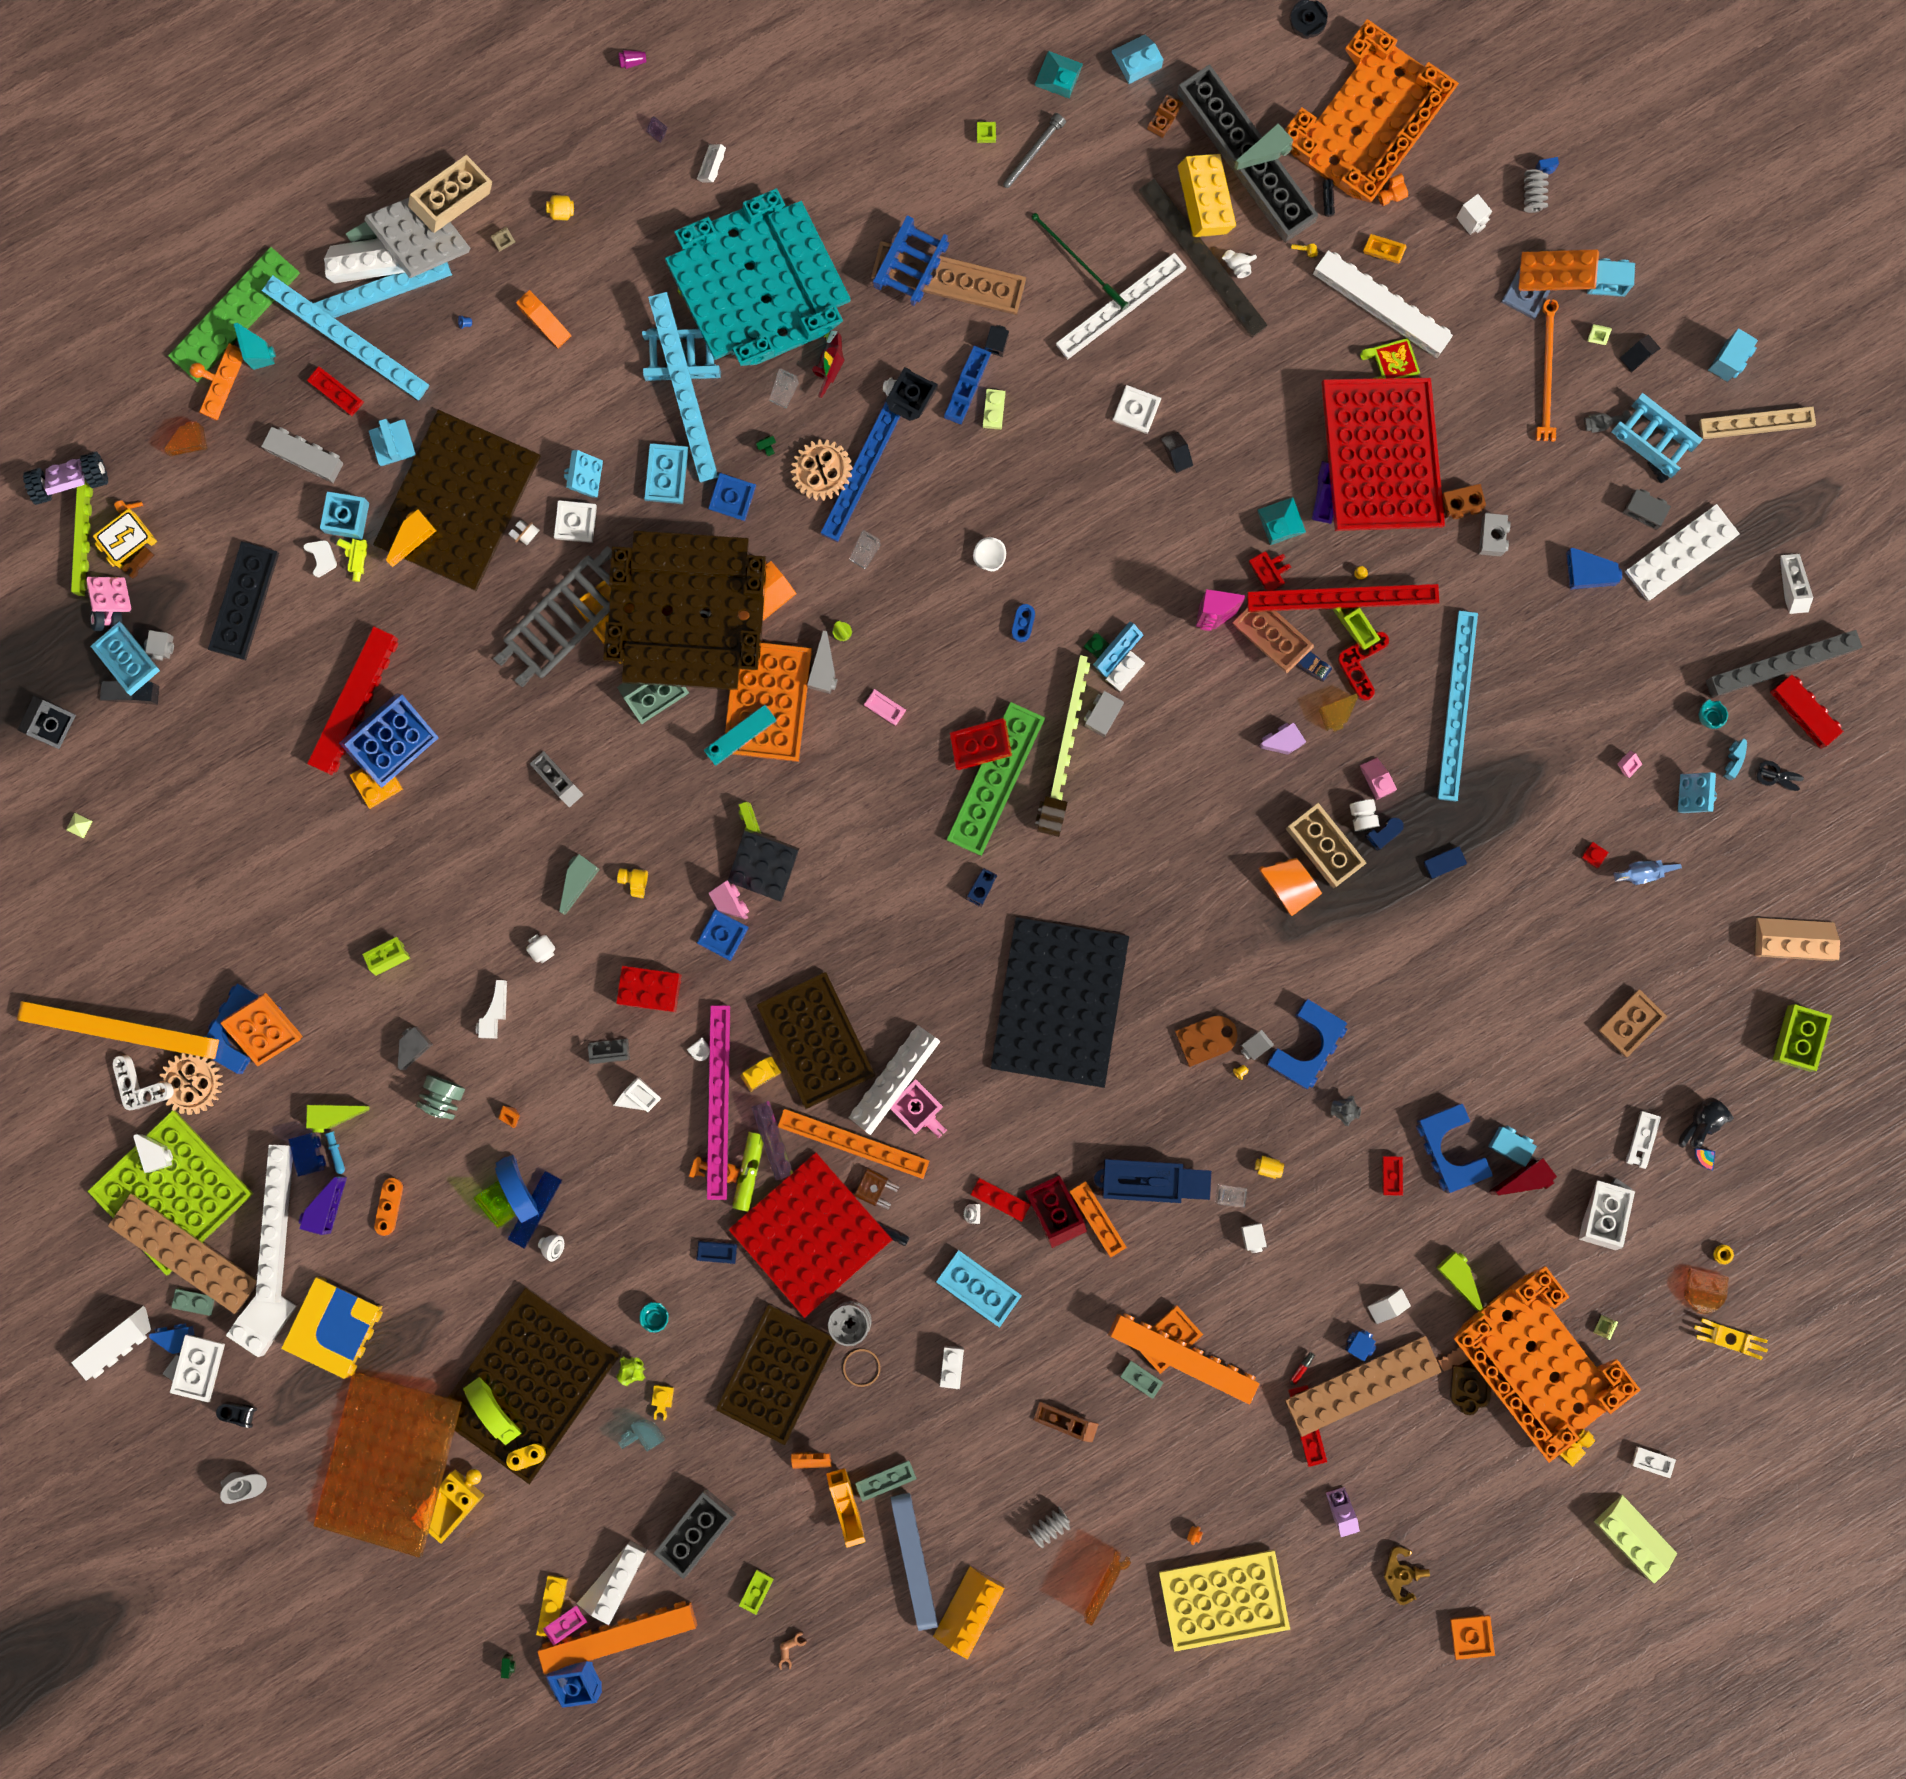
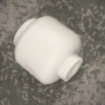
M536 934L528 940L530 944L526 950L535 962L541 961V963H544L555 955L553 953L555 946L548 936L542 935L539 937Z

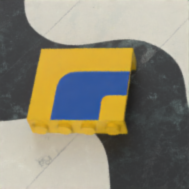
M321 1276L316 1277L281 1349L345 1379L349 1375L352 1376L357 1368L355 1363L358 1357L361 1358L365 1352L366 1347L363 1346L366 1340H370L374 1333L372 1327L375 1322L380 1320L383 1314L381 1311L383 1306H376L326 1282L327 1279Z

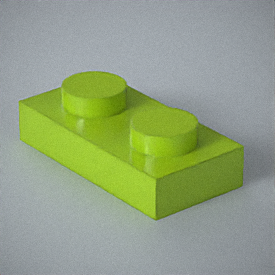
M744 802L739 804V815L741 820L745 821V829L761 834L751 803Z
M757 1569L739 1606L756 1615L774 1577Z

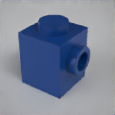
M1363 1329L1362 1332L1356 1330L1355 1333L1351 1332L1346 1341L1348 1345L1345 1350L1365 1361L1367 1356H1371L1375 1351L1376 1346L1374 1344L1376 1341L1372 1339L1373 1335Z

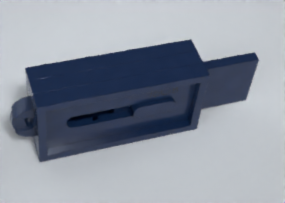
M1104 1159V1169L1096 1172L1094 1181L1098 1187L1103 1188V1199L1181 1203L1182 1198L1210 1200L1212 1171L1183 1169V1164ZM1101 1175H1103V1182H1102V1183H1101V1181H1100Z

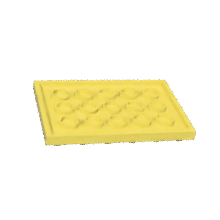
M1275 1550L1159 1571L1174 1652L1290 1630Z

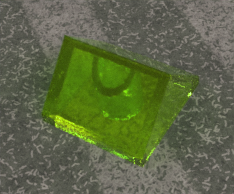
M499 1180L473 1198L497 1229L502 1228L516 1217Z

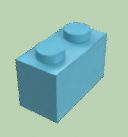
M1507 1125L1505 1128L1499 1127L1488 1147L1520 1166L1526 1167L1537 1147L1532 1144L1533 1140L1525 1135L1522 1137L1516 1135V1130Z

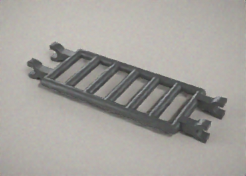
M608 546L604 548L595 560L591 556H586L504 637L503 640L508 646L493 659L502 666L515 653L528 666L515 679L521 687H524L534 674L539 678L545 677L609 613L610 602L580 573L589 565L609 585L610 575L601 567L611 558L612 550ZM574 578L603 606L596 615L567 587ZM560 592L590 620L583 628L553 600ZM547 605L576 633L569 642L540 614ZM533 619L563 647L556 655L526 627ZM520 632L549 660L542 669L513 641Z

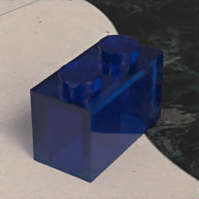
M316 1133L288 1139L298 1177L325 1170L326 1161L324 1155L320 1153L321 1141L319 1136H316Z

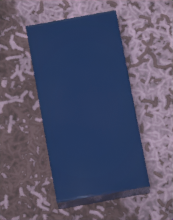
M1459 846L1424 861L1430 878L1433 879L1464 866L1467 862Z
M698 1241L697 1261L736 1264L737 1244Z

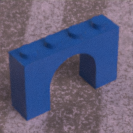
M237 984L229 991L228 995L230 997L226 1003L224 1002L220 1006L218 1011L220 1014L217 1019L210 1023L208 1028L210 1030L203 1037L219 1040L214 1061L237 1074H243L251 1059L246 1053L235 1048L229 1042L227 1031L220 1023L223 1019L261 995L242 984Z
M1306 999L1297 1012L1296 1017L1314 1027L1319 1033L1321 1047L1318 1054L1309 1061H1299L1277 1048L1266 1064L1269 1068L1304 1089L1312 1088L1318 1079L1315 1076L1319 1070L1323 1071L1328 1063L1326 1061L1327 1056L1334 1053L1338 1046L1335 1044L1338 1038L1342 1039L1347 1031V1028H1345L1347 1023Z
M1463 1103L1417 1121L1418 1125L1416 1126L1420 1137L1423 1136L1426 1142L1424 1148L1427 1154H1431L1433 1159L1431 1162L1435 1173L1438 1172L1441 1178L1438 1180L1440 1187L1443 1191L1446 1190V1193H1452L1493 1176L1486 1158H1479L1467 1164L1455 1166L1446 1161L1442 1155L1441 1141L1443 1136L1449 1130L1470 1122Z

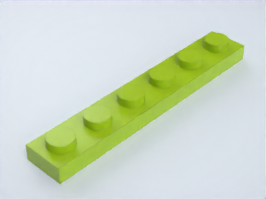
M86 480L85 485L77 487L71 592L77 596H85V590L88 589L86 572L89 570L87 553L90 552L88 534L91 533L89 516L92 514L90 497L93 496V489Z

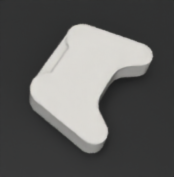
M327 541L312 542L304 545V549L307 552L314 554L317 566L313 571L314 576L319 578L336 568L337 562Z

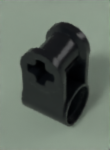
M226 1402L217 1408L216 1415L221 1421L252 1428V1419L254 1412L257 1411V1407ZM224 1407L230 1408V1417L224 1415Z

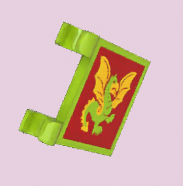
M1409 338L1365 349L1360 353L1362 360L1375 356L1381 376L1373 379L1408 378L1420 374Z

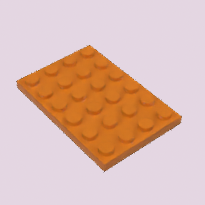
M761 643L758 670L740 669L738 690H730L725 734L764 705L767 706L777 721L732 755L799 762L812 648Z

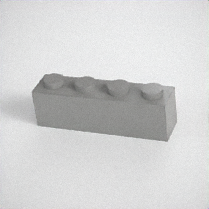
M271 427L261 446L266 452L334 483L343 466L339 455L331 451L326 453L317 444L312 443V445L305 443L306 440L298 435L294 438L288 435L289 432L281 427L278 429Z

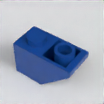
M186 1323L174 1325L175 1329L167 1330V1327L155 1329V1333L149 1334V1338L171 1354L181 1353L185 1335L194 1336L193 1326L187 1327Z

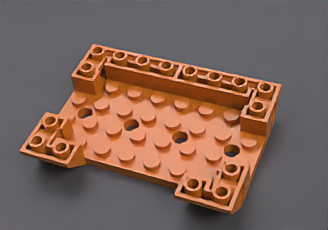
M1368 19L1345 48L1357 66L1317 121V117L1301 107L1285 131L1293 139L1290 153L1325 179H1332L1335 186L1352 198L1372 202L1459 83L1430 62L1424 67L1396 47L1397 39ZM1401 69L1404 72V76L1398 77L1394 71ZM1375 98H1379L1382 100L1383 104L1381 106H1376L1373 104L1372 100ZM1357 127L1360 129L1361 134L1353 135L1351 129ZM1337 157L1339 163L1333 165L1329 162V158Z
M1543 1266L1524 1275L1487 1304L1480 1312H1477L1463 1323L1453 1339L1544 1458L1550 1463L1580 1439L1577 1436L1578 1433L1603 1413H1613L1637 1394L1640 1388L1617 1359L1598 1367L1593 1364L1551 1309L1557 1308L1569 1296L1549 1269ZM1505 1310H1510L1512 1313L1509 1320H1503L1502 1318ZM1529 1341H1534L1535 1348L1532 1351L1526 1350V1344ZM1552 1372H1558L1559 1378L1555 1382H1551L1549 1379ZM1580 1402L1582 1410L1575 1413L1573 1406L1575 1403Z

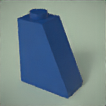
M1570 548L1566 552L1570 590L1616 586L1622 579V570L1616 562L1576 548Z

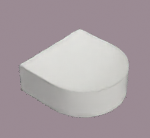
M703 1038L687 1049L692 1057L699 1061L706 1060L710 1055V1047Z

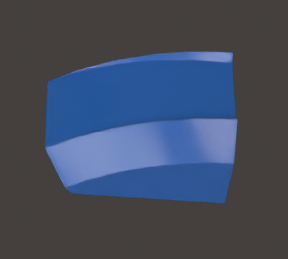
M593 1662L576 1663L546 1675L547 1682L562 1708L597 1703L602 1693V1682L593 1667Z

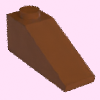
M1039 1402L1033 1419L1038 1423L1086 1442H1093L1099 1425L1089 1419L1043 1402Z

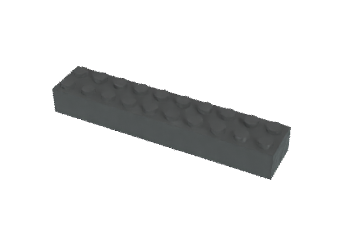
M1209 64L1181 83L1177 94L1282 240L1286 243L1314 224L1318 218V213L1279 159L1236 170V160L1257 143L1262 136Z

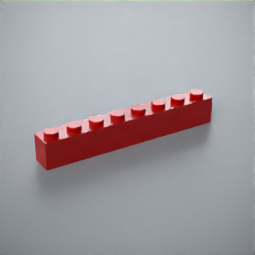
M373 627L307 763L308 765L331 776L338 771L340 767L339 761L342 755L346 754V751L339 742L356 729L358 721L363 719L365 715L364 709L373 699L374 694L372 692L375 686H379L383 670H386L389 666V657L398 647V638L394 635Z

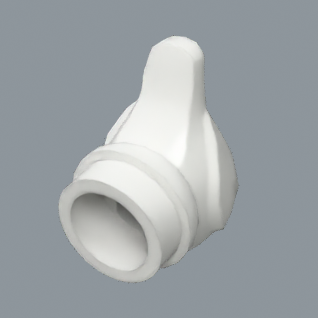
M1227 250L1222 257L1228 263V266L1234 270L1237 278L1249 276L1252 273L1250 262L1257 258L1256 255L1248 256L1242 253H1235L1232 250Z

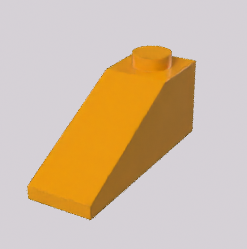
M419 510L410 512L400 527L386 558V561L392 567L436 532V529Z

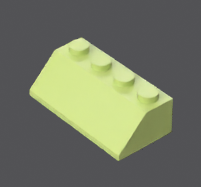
M1623 1495L1594 1521L1639 1571L1654 1584L1669 1570L1677 1555L1676 1551Z

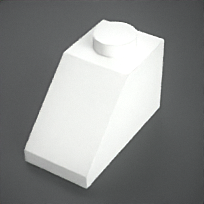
M143 1134L133 1136L144 1173L153 1172L172 1165L171 1160H173L170 1149H167V1146Z

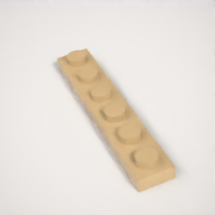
M1814 407L1701 419L1699 420L1701 438L1711 439L1809 428L1816 426Z

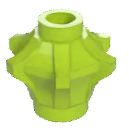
M622 1357L620 1359L621 1367L616 1377L622 1385L628 1386L634 1381H643L645 1379L643 1374L645 1370L643 1367L644 1363L641 1359L637 1357H631L630 1359Z

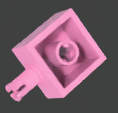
M916 1079L901 1093L890 1108L915 1134L923 1126H927L938 1139L942 1134L937 1128L943 1134L947 1131L935 1119V1115L943 1106ZM912 1102H920L921 1105L919 1106V1108L921 1110L919 1112L916 1110L913 1112L911 1110Z

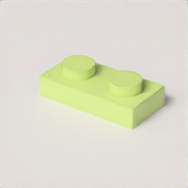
M987 389L983 428L1002 430L1005 391Z

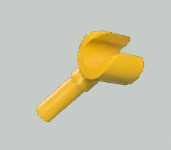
M1292 244L1291 249L1307 251L1308 257H1316L1318 255L1315 244H1308L1307 246Z

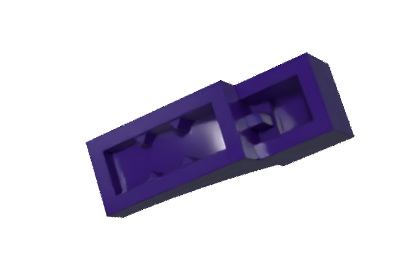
M1322 461L1317 478L1318 489L1312 520L1331 524L1334 515L1329 462Z

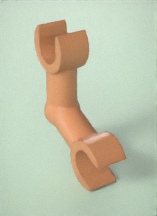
M798 1632L794 1638L781 1643L780 1670H782V1663L785 1661L789 1663V1669H791L792 1662L789 1659V1649L796 1645L804 1646L807 1640L803 1642L797 1640L799 1636L803 1635V1632Z

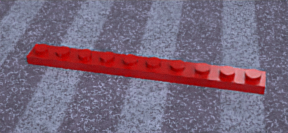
M1438 584L1247 592L1248 612L1432 605L1440 603Z

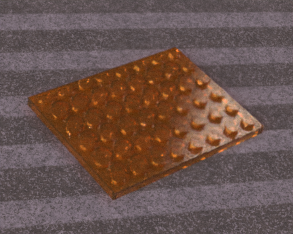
M354 1372L313 1526L415 1557H422L462 1402Z

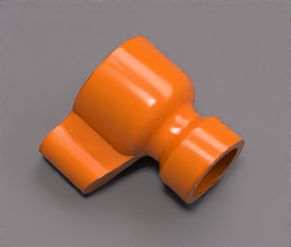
M1402 173L1390 178L1388 190H1381L1377 194L1382 206L1389 204L1391 200L1398 202L1408 197V190Z

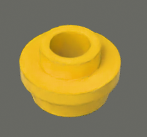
M1719 1245L1715 1248L1713 1255L1718 1263L1728 1264L1732 1261L1734 1253L1729 1246ZM1721 1251H1725L1726 1256L1724 1258H1721L1720 1256Z

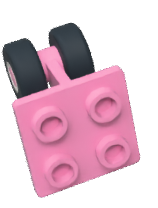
M87 577L86 583L92 607L90 612V626L92 630L102 631L105 625H110L111 629L119 621L122 623L121 612H130L131 610L125 578Z

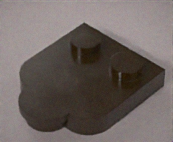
M1453 1365L1450 1390L1451 1400L1459 1406L1463 1414L1474 1415L1479 1408L1489 1404L1491 1387L1475 1367Z

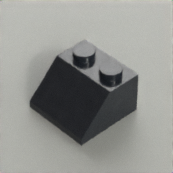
M33 696L17 730L60 749L76 715Z

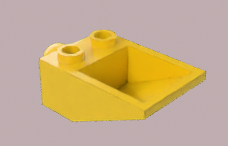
M456 1469L452 1471L412 1519L442 1544L483 1498L484 1494L474 1486L481 1481V1472L477 1469H471L467 1472L465 1478Z

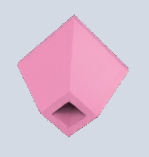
M726 881L709 893L719 912L742 919L748 918L746 913L749 910L743 900L739 901L738 896H740V893L734 883L730 884Z

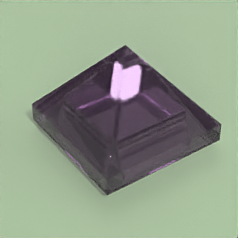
M653 116L646 132L661 143L668 127Z

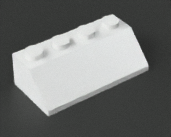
M379 238L330 246L324 258L326 277L333 283L405 273Z

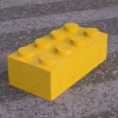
M1220 154L1186 157L1178 165V171L1193 237L1228 234L1236 226Z

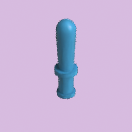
M333 1131L325 1134L329 1144L328 1150L331 1151L335 1171L338 1174H343L345 1167L338 1149L340 1146L336 1143Z

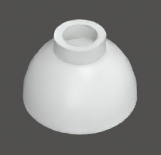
M559 1235L543 1237L540 1239L538 1247L541 1249L542 1255L552 1262L562 1254L564 1239Z

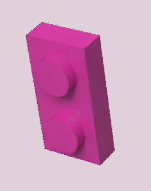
M575 1606L543 1628L554 1646L587 1623L578 1607Z

